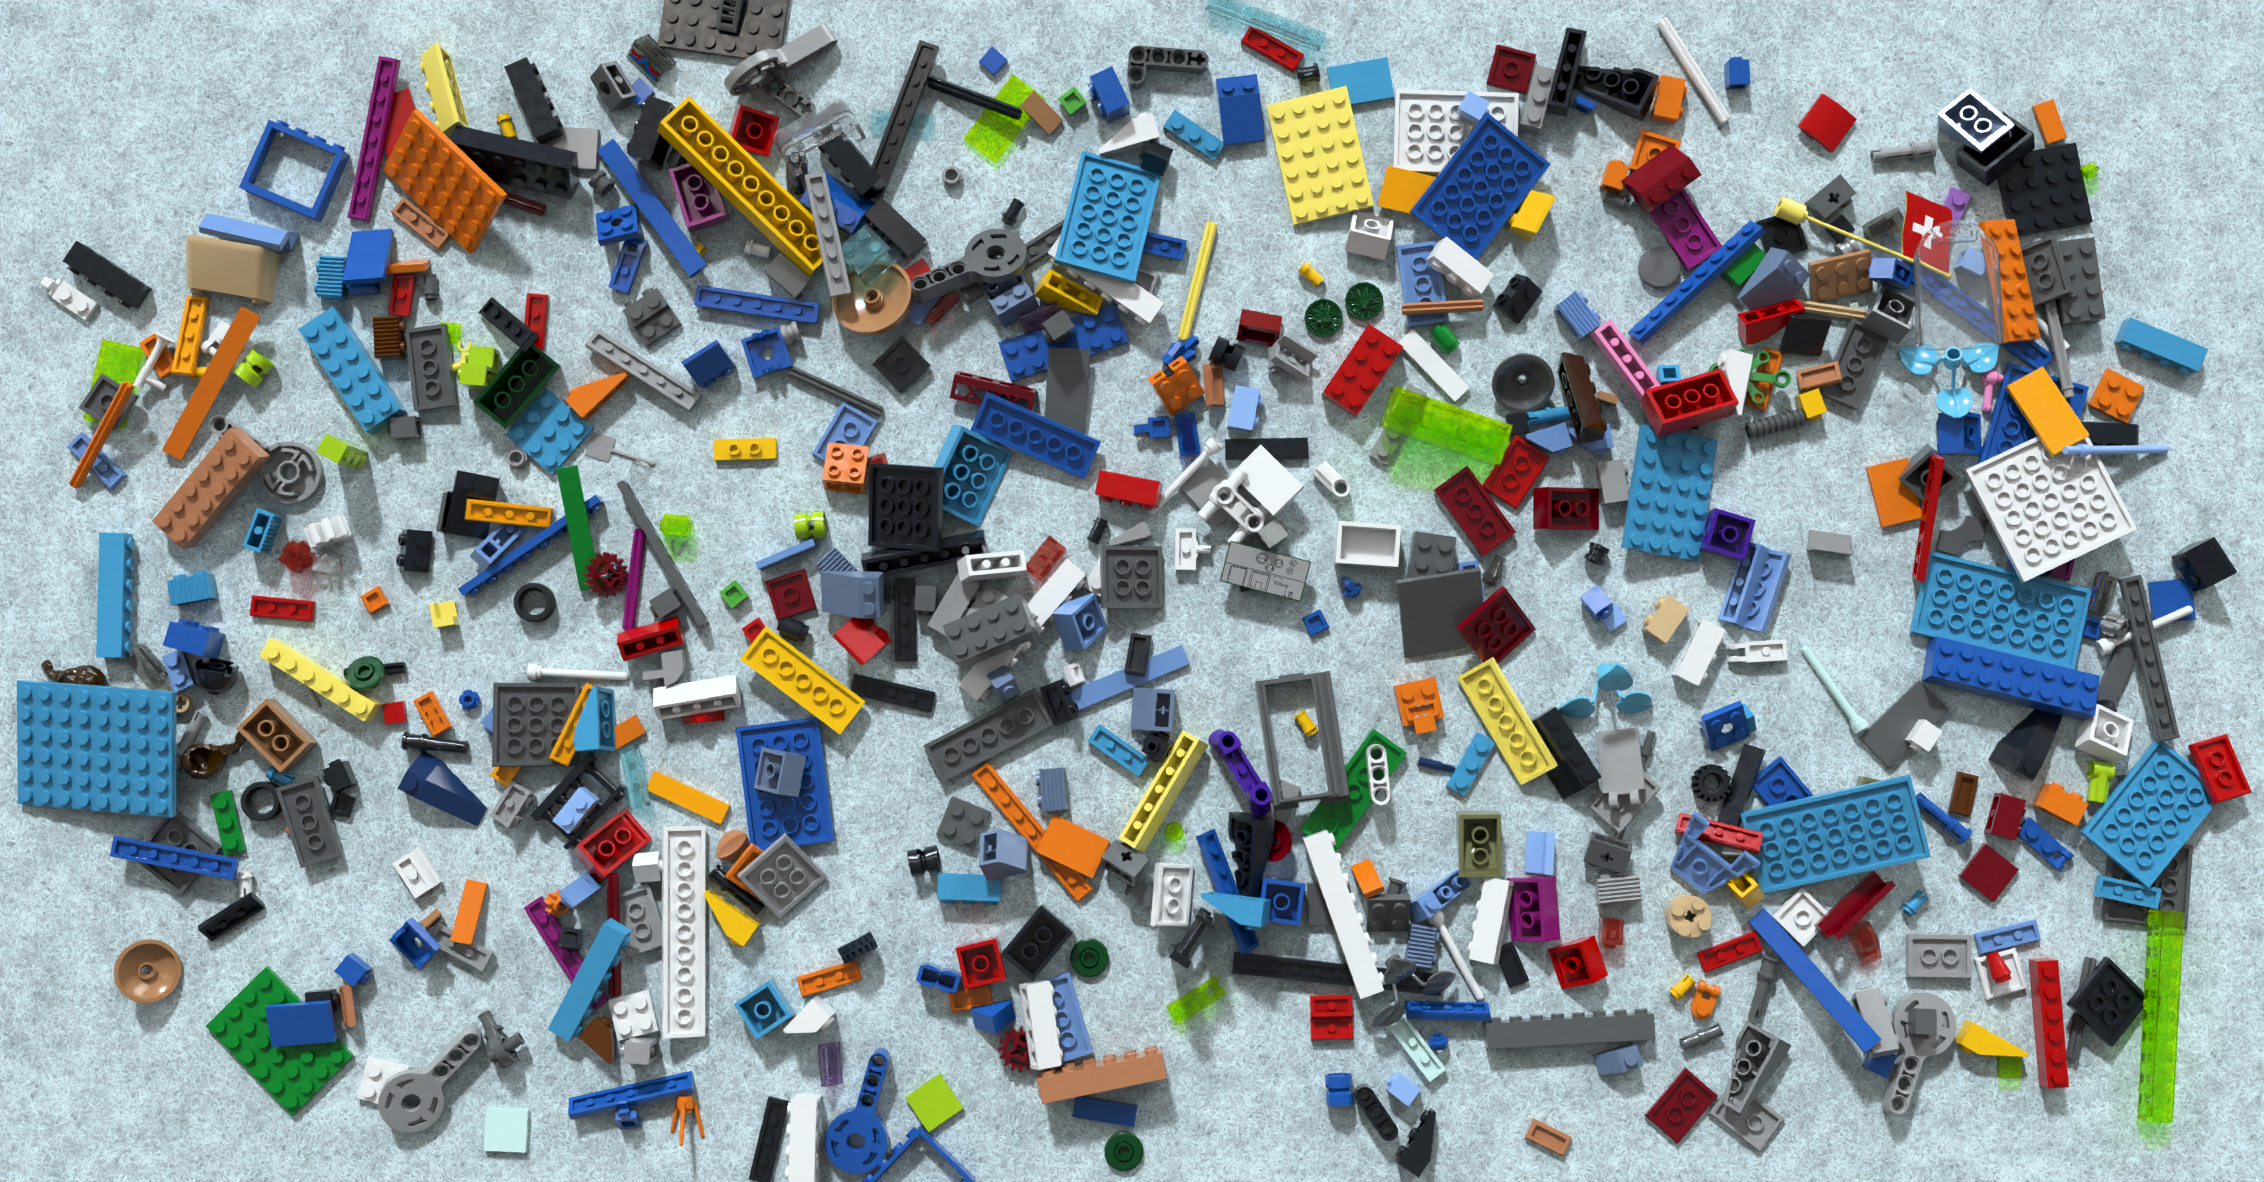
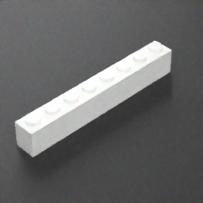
M1068 559L1063 562L1028 603L1030 612L1038 616L1035 626L1039 636L1046 629L1043 625L1048 620L1051 622L1054 620L1052 613L1062 604L1070 601L1073 598L1070 594L1076 588L1079 591L1086 582L1084 579L1086 574ZM1027 641L1020 644L1015 652L1009 649L976 663L958 685L976 701H979L980 698L984 701L991 693L989 688L992 686L987 674L1004 664L1011 669L1018 661L1017 655L1021 651L1025 653L1032 643Z
M1323 830L1303 837L1305 848L1358 997L1362 999L1384 991L1383 985L1386 983L1383 980L1382 972L1378 973L1375 965L1379 963L1375 952H1370L1368 945L1372 943L1368 932H1363L1361 926L1364 925L1363 917L1360 912L1357 913L1354 905H1357L1354 893H1349L1347 885H1350L1347 873H1342L1340 865H1343L1340 853H1335L1333 845H1336L1333 834H1328L1327 830Z

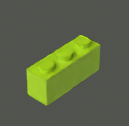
M327 433L316 450L317 453L335 463L358 470L359 467L362 468L367 461V451Z

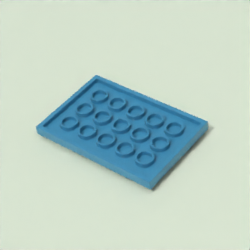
M1082 151L1054 263L1134 285L1160 175L1136 165Z
M1639 426L1621 548L1700 562V546L1705 530L1718 440L1681 432H1673L1657 437L1652 426Z
M2155 738L2109 795L2107 801L2100 806L2080 831V834L2136 881L2149 888L2216 804H2212L2198 770L2165 742H2156Z

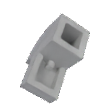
M685 651L661 653L662 670L642 672L643 680L649 681L650 684L662 683V679H664L665 686L675 685L686 673Z

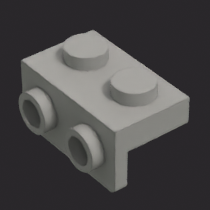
M1285 333L1273 344L1270 361L1289 372L1292 376L1305 381L1309 377L1310 363L1317 357V352Z
M511 780L489 816L505 825L506 829L516 828L523 818L521 816L523 811L529 809L534 801L532 797L535 793L515 780Z

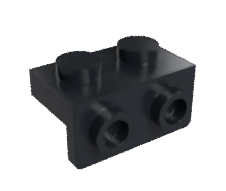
M1516 274L1510 279L1505 290L1499 294L1493 307L1501 310L1514 323L1519 324L1543 291L1529 277Z
M402 530L398 537V545L401 546L396 560L399 571L429 573L432 531Z
M1060 679L1040 687L1054 727L1079 717L1078 705L1072 700L1070 695L1072 690L1068 682H1065V679Z

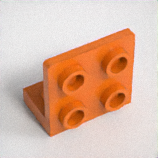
M828 443L822 476L824 490L865 494V473L869 447Z

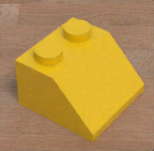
M1530 190L1520 203L1518 213L1513 212L1508 221L1511 226L1508 230L1530 242L1538 232L1556 197Z

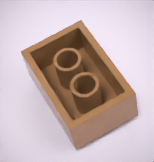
M265 699L236 728L280 773L290 772L319 743L276 699Z

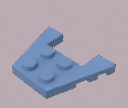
M1694 811L1670 865V870L1704 895L1725 884L1726 881L1739 877L1744 872L1752 868L1755 869L1760 865V861L1746 850L1732 864H1729L1697 839L1709 826L1710 822Z

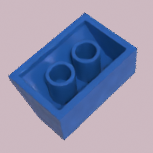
M825 172L837 228L855 238L866 220L865 214L876 202L871 199L867 200L863 196L859 198L851 187ZM806 189L799 202L803 207L811 211Z

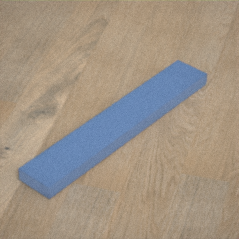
M1180 645L1149 658L1145 677L1125 674L1124 669L1074 689L1070 695L1072 700L1077 703L1079 710L1190 663L1183 646Z

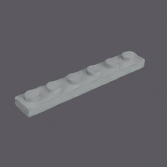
M825 172L804 175L830 298L851 294L826 174Z
M599 329L585 343L586 348L688 413L691 412L701 399V394Z

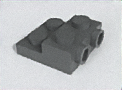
M648 288L642 293V298L637 301L635 299L628 301L624 305L626 308L622 310L647 347L682 325L658 288L654 290L653 288Z

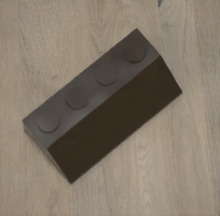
M1563 352L1560 356L1557 373L1578 444L1601 440L1604 437L1605 431H1607V424L1600 415L1602 408L1600 401H1596L1595 384L1589 378L1591 375L1589 364H1585L1582 356Z

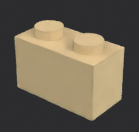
M1670 595L1664 596V598L1660 597L1654 605L1656 610L1652 615L1648 614L1642 623L1645 625L1642 630L1661 644L1668 642L1690 610Z

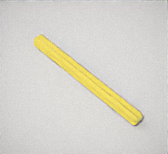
M1207 222L1178 333V339L1181 341L1189 339L1217 224L1213 222Z

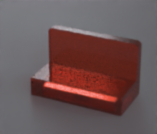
M954 291L942 296L924 320L933 327L961 300L960 295Z

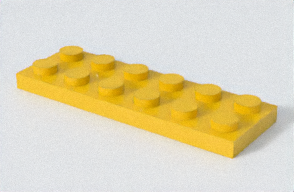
M766 626L740 658L745 664L839 735L842 734L865 704L863 699Z

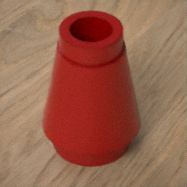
M1998 951L1985 955L1991 980H1994L1995 984L2012 979L2010 975L2012 972Z

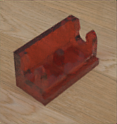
M1048 536L1027 562L1026 571L1041 582L1067 549L1051 536Z

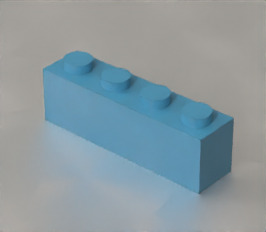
M2131 317L2123 320L2114 342L2120 345L2121 350L2127 352L2135 351L2139 353V357L2147 360H2157L2159 365L2167 368L2174 367L2178 369V373L2183 375L2199 372L2208 348Z

